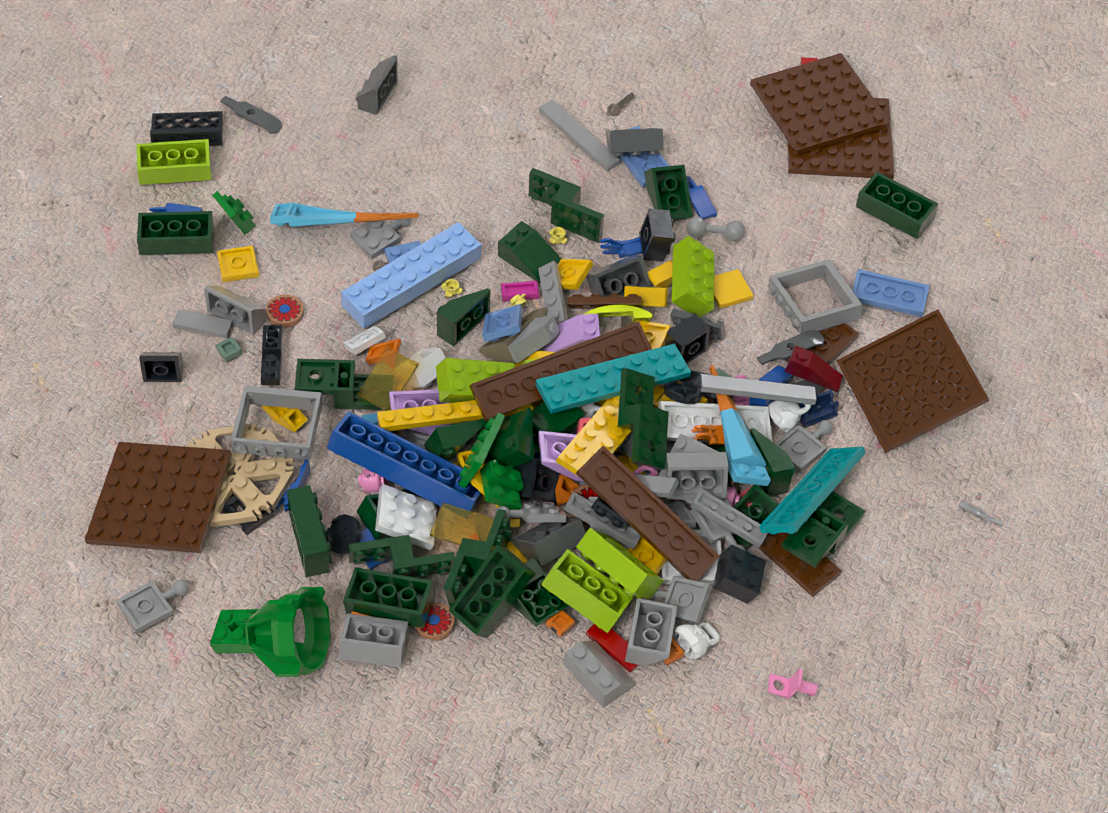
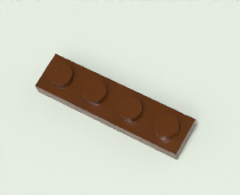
M574 294L573 297H567V305L570 309H595L608 305H629L643 309V300L637 294H629L628 297H620L618 294H610L609 297H602L600 294H592L591 297Z

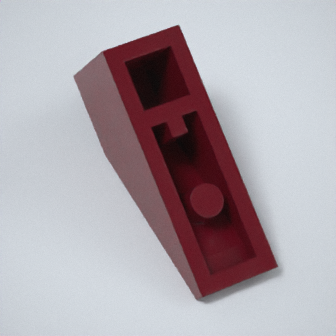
M796 345L789 356L784 371L835 392H838L843 377L842 374L814 352Z

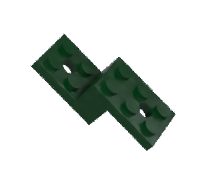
M532 168L529 172L528 197L552 206L551 224L585 237L588 240L597 243L601 241L604 214L580 205L581 187Z
M297 358L294 390L334 395V409L391 410L389 392L393 391L394 375L356 374L355 360ZM314 374H317V375L320 376V377L317 378V379L311 378V376L314 375ZM371 390L378 391L377 394H370L369 392Z
M628 368L621 369L618 427L633 431L631 462L663 470L666 463L669 412L653 407L655 377Z
M832 491L799 530L788 535L781 548L816 568L828 552L834 554L864 517L866 511ZM839 513L843 516V518L840 519L833 514ZM809 539L815 544L808 545L805 543V540Z
M497 510L486 542L462 538L444 585V591L450 607L496 545L507 548L508 543L512 541L513 530H511L510 519H508L506 510Z
M410 535L349 544L348 548L349 564L361 565L368 560L381 562L386 560V558H390L392 574L418 577L420 579L428 578L431 574H438L440 576L449 574L455 559L454 552L413 558Z

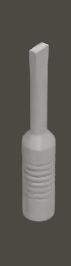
M963 500L958 506L977 517L982 516L1001 527L1004 524Z

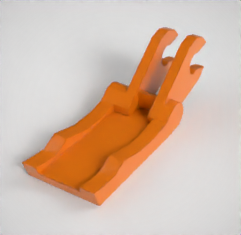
M722 425L694 426V429H691L693 433H698L695 434L696 437H693L695 440L709 441L710 446L725 444Z

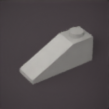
M554 316L535 318L508 346L515 363H519L544 347L560 333Z

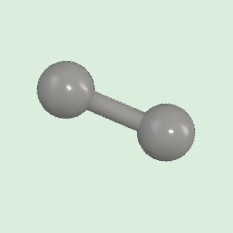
M693 217L688 221L686 227L688 233L693 237H700L705 232L725 234L731 241H739L745 234L743 224L738 221H731L726 226L706 224L705 220L701 217Z

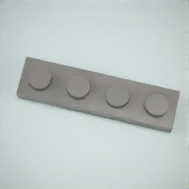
M552 261L538 268L544 304L548 309L546 316H554L556 323L559 324L568 319L558 264Z
M702 488L691 504V507L758 548L768 534L761 533L759 523Z
M575 492L572 493L564 510L634 549L641 535L629 524L626 529L615 527L610 519L605 516L600 517L594 512V509L591 508L593 505L591 501Z

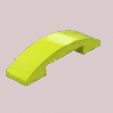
M629 305L602 306L584 313L598 314V318L631 316L632 323H635L636 320L650 322L652 319V313Z

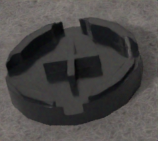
M676 380L665 384L664 394L673 401L683 404H696L702 400L703 392L695 384L682 381V384H680Z
M343 514L334 518L331 522L332 525L326 531V540L329 541L331 550L341 555L348 554L349 544L359 543L362 533L360 522L355 517Z

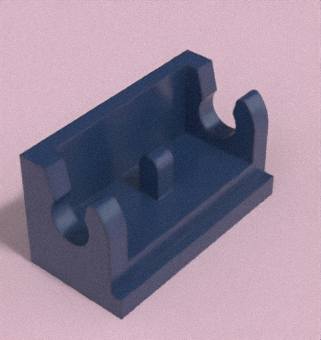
M832 390L816 395L815 405L811 404V408L801 415L800 422L804 428L820 423L822 420H829L838 416L839 403L838 401L833 402L834 393ZM798 403L800 408L805 407L804 403Z

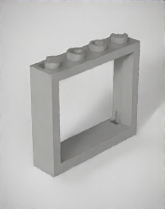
M829 259L769 276V284L767 285L770 291L769 294L773 295L776 304L782 308L785 317L789 318L792 327L799 334L811 330L819 331L861 318V302ZM823 277L844 306L804 317L784 288Z
M244 385L231 438L233 453L311 460L323 405L322 394L320 392ZM250 404L314 410L307 443L298 444L242 438Z

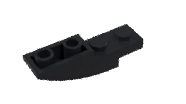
M263 325L261 385H280L282 374V325Z

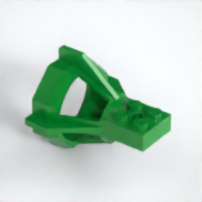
M301 587L280 597L278 600H268L259 609L221 610L210 646L216 654L253 653L276 677H299L300 675L310 674L324 666L331 642L329 609L323 600L325 589L323 587ZM300 608L305 624L304 643L295 642L294 638L295 616L297 609Z

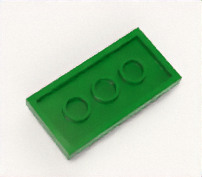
M498 412L494 419L490 417L485 425L487 429H482L476 439L479 442L476 441L471 448L473 454H469L465 461L467 466L464 465L459 473L461 479L458 485L466 488L482 466L505 418L501 413Z

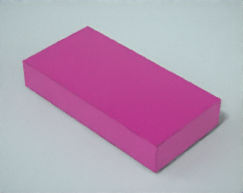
M537 281L501 283L502 302L510 301L517 294L521 296L524 293L526 294L525 300L539 299Z

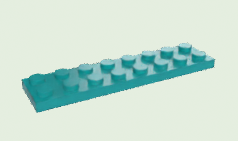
M671 344L537 379L535 385L550 414L619 396L621 369L628 368L655 377L654 386L690 377L691 371L676 345Z
M864 446L830 448L759 526L761 533L777 534L787 532L788 534H793L797 532L810 515L817 510L818 506L825 501L826 497L834 491V488L866 454Z

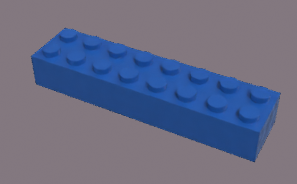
M349 411L332 431L327 446L328 450L420 495L424 499H428L460 517L468 519L482 499L483 494L470 482L466 488L458 485L461 476H459L462 470L461 467Z

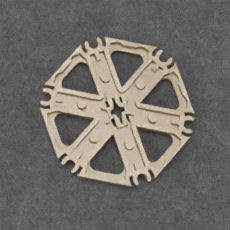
M245 424L242 438L280 442L269 429L266 431L265 427H262L257 432L256 424ZM234 426L206 430L207 434L201 432L203 439L197 440L193 437L194 444L189 440L186 447L222 449L216 442V439L219 436L233 434ZM232 453L210 526L218 527L257 521V517L259 519L262 518V510L271 513L270 506L273 510L276 508L295 476L294 466H290L294 465L293 458L276 457L253 461L256 456L254 454ZM280 478L273 492L269 495H263L252 483ZM232 493L246 507L242 512L220 514L225 502Z

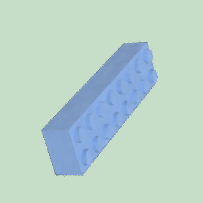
M458 222L341 292V306L365 329L481 259L482 244Z

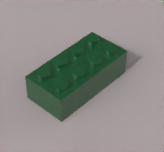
M876 172L860 190L856 207L918 239L935 218L939 203Z
M212 211L138 213L137 244L139 255L213 253L214 222Z
M310 485L287 490L288 511L305 577L329 573V564H332L331 547L329 541L326 540L327 532L325 525H322L321 520L323 519L321 509H318L317 494L316 492L312 493Z
M496 545L448 611L475 635L487 638L534 576L535 572L507 548Z
M355 567L343 599L346 614H351L353 611L372 617L407 621L409 626L425 628L436 592L434 583L431 580Z

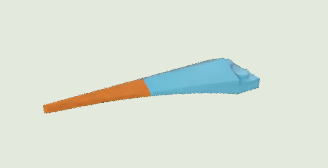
M298 203L275 204L270 221L271 224H277L278 226L289 223L290 227L296 228L419 218L418 213L350 212Z
M711 364L709 368L710 374L719 376L713 364ZM716 393L723 427L728 471L733 482L768 486L771 479L765 469L766 462L730 395Z

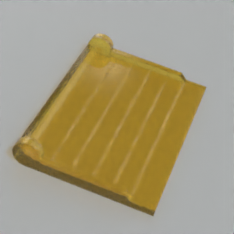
M387 347L357 393V396L384 411L391 410L389 392L403 391L418 368L419 363Z
M442 503L430 536L459 546L462 538L486 542L494 519Z

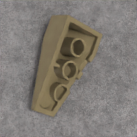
M543 307L531 311L522 318L521 332L515 336L509 337L507 335L501 337L494 342L488 341L479 349L480 353L496 362L515 364L508 346L535 318L544 317L548 309Z

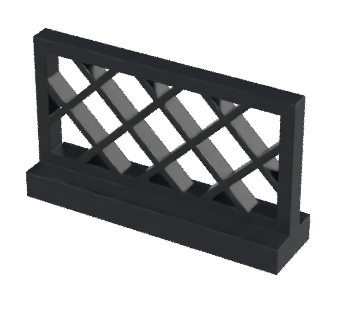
M223 111L152 113L151 143L209 139V146H223ZM164 119L161 123L156 120ZM204 122L208 123L205 127L201 125ZM171 123L173 126L168 128L166 125ZM186 123L191 124L188 127L184 126Z

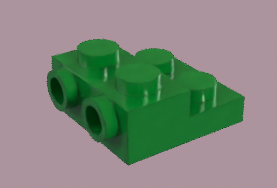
M218 191L212 195L244 235L256 226L252 222L254 217L248 210L244 212L242 208L245 206L238 198L235 200L231 195L227 197L226 194L222 196Z
M496 460L485 464L480 469L486 502L498 506H506L510 510H520L522 505L519 491L523 488L520 471L515 470L513 466H502Z

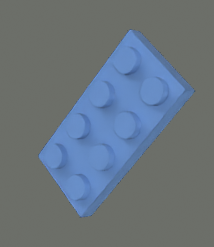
M638 125V126H635V127L630 128V129H641V128H640L639 125ZM641 151V155H631V152H624L623 156H619L642 188L646 187L645 171L651 168L669 166L660 153L648 154V151Z
M858 269L853 293L862 304L923 317L930 285Z

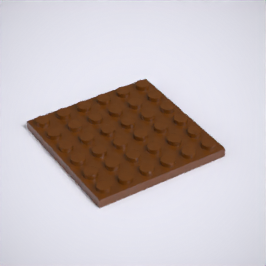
M842 53L754 78L750 81L751 87L797 155L877 131L890 125L889 119Z
M874 98L890 121L889 98ZM891 122L889 127L798 155L787 141L788 174L872 178L876 172H879L890 179L894 177Z
M939 309L836 360L885 453L989 402L987 394Z
M118 442L84 540L87 544L201 553L232 456L231 451L225 449Z

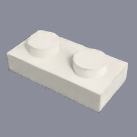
M373 326L344 342L346 350L356 355L372 345L378 344L386 336L384 331Z

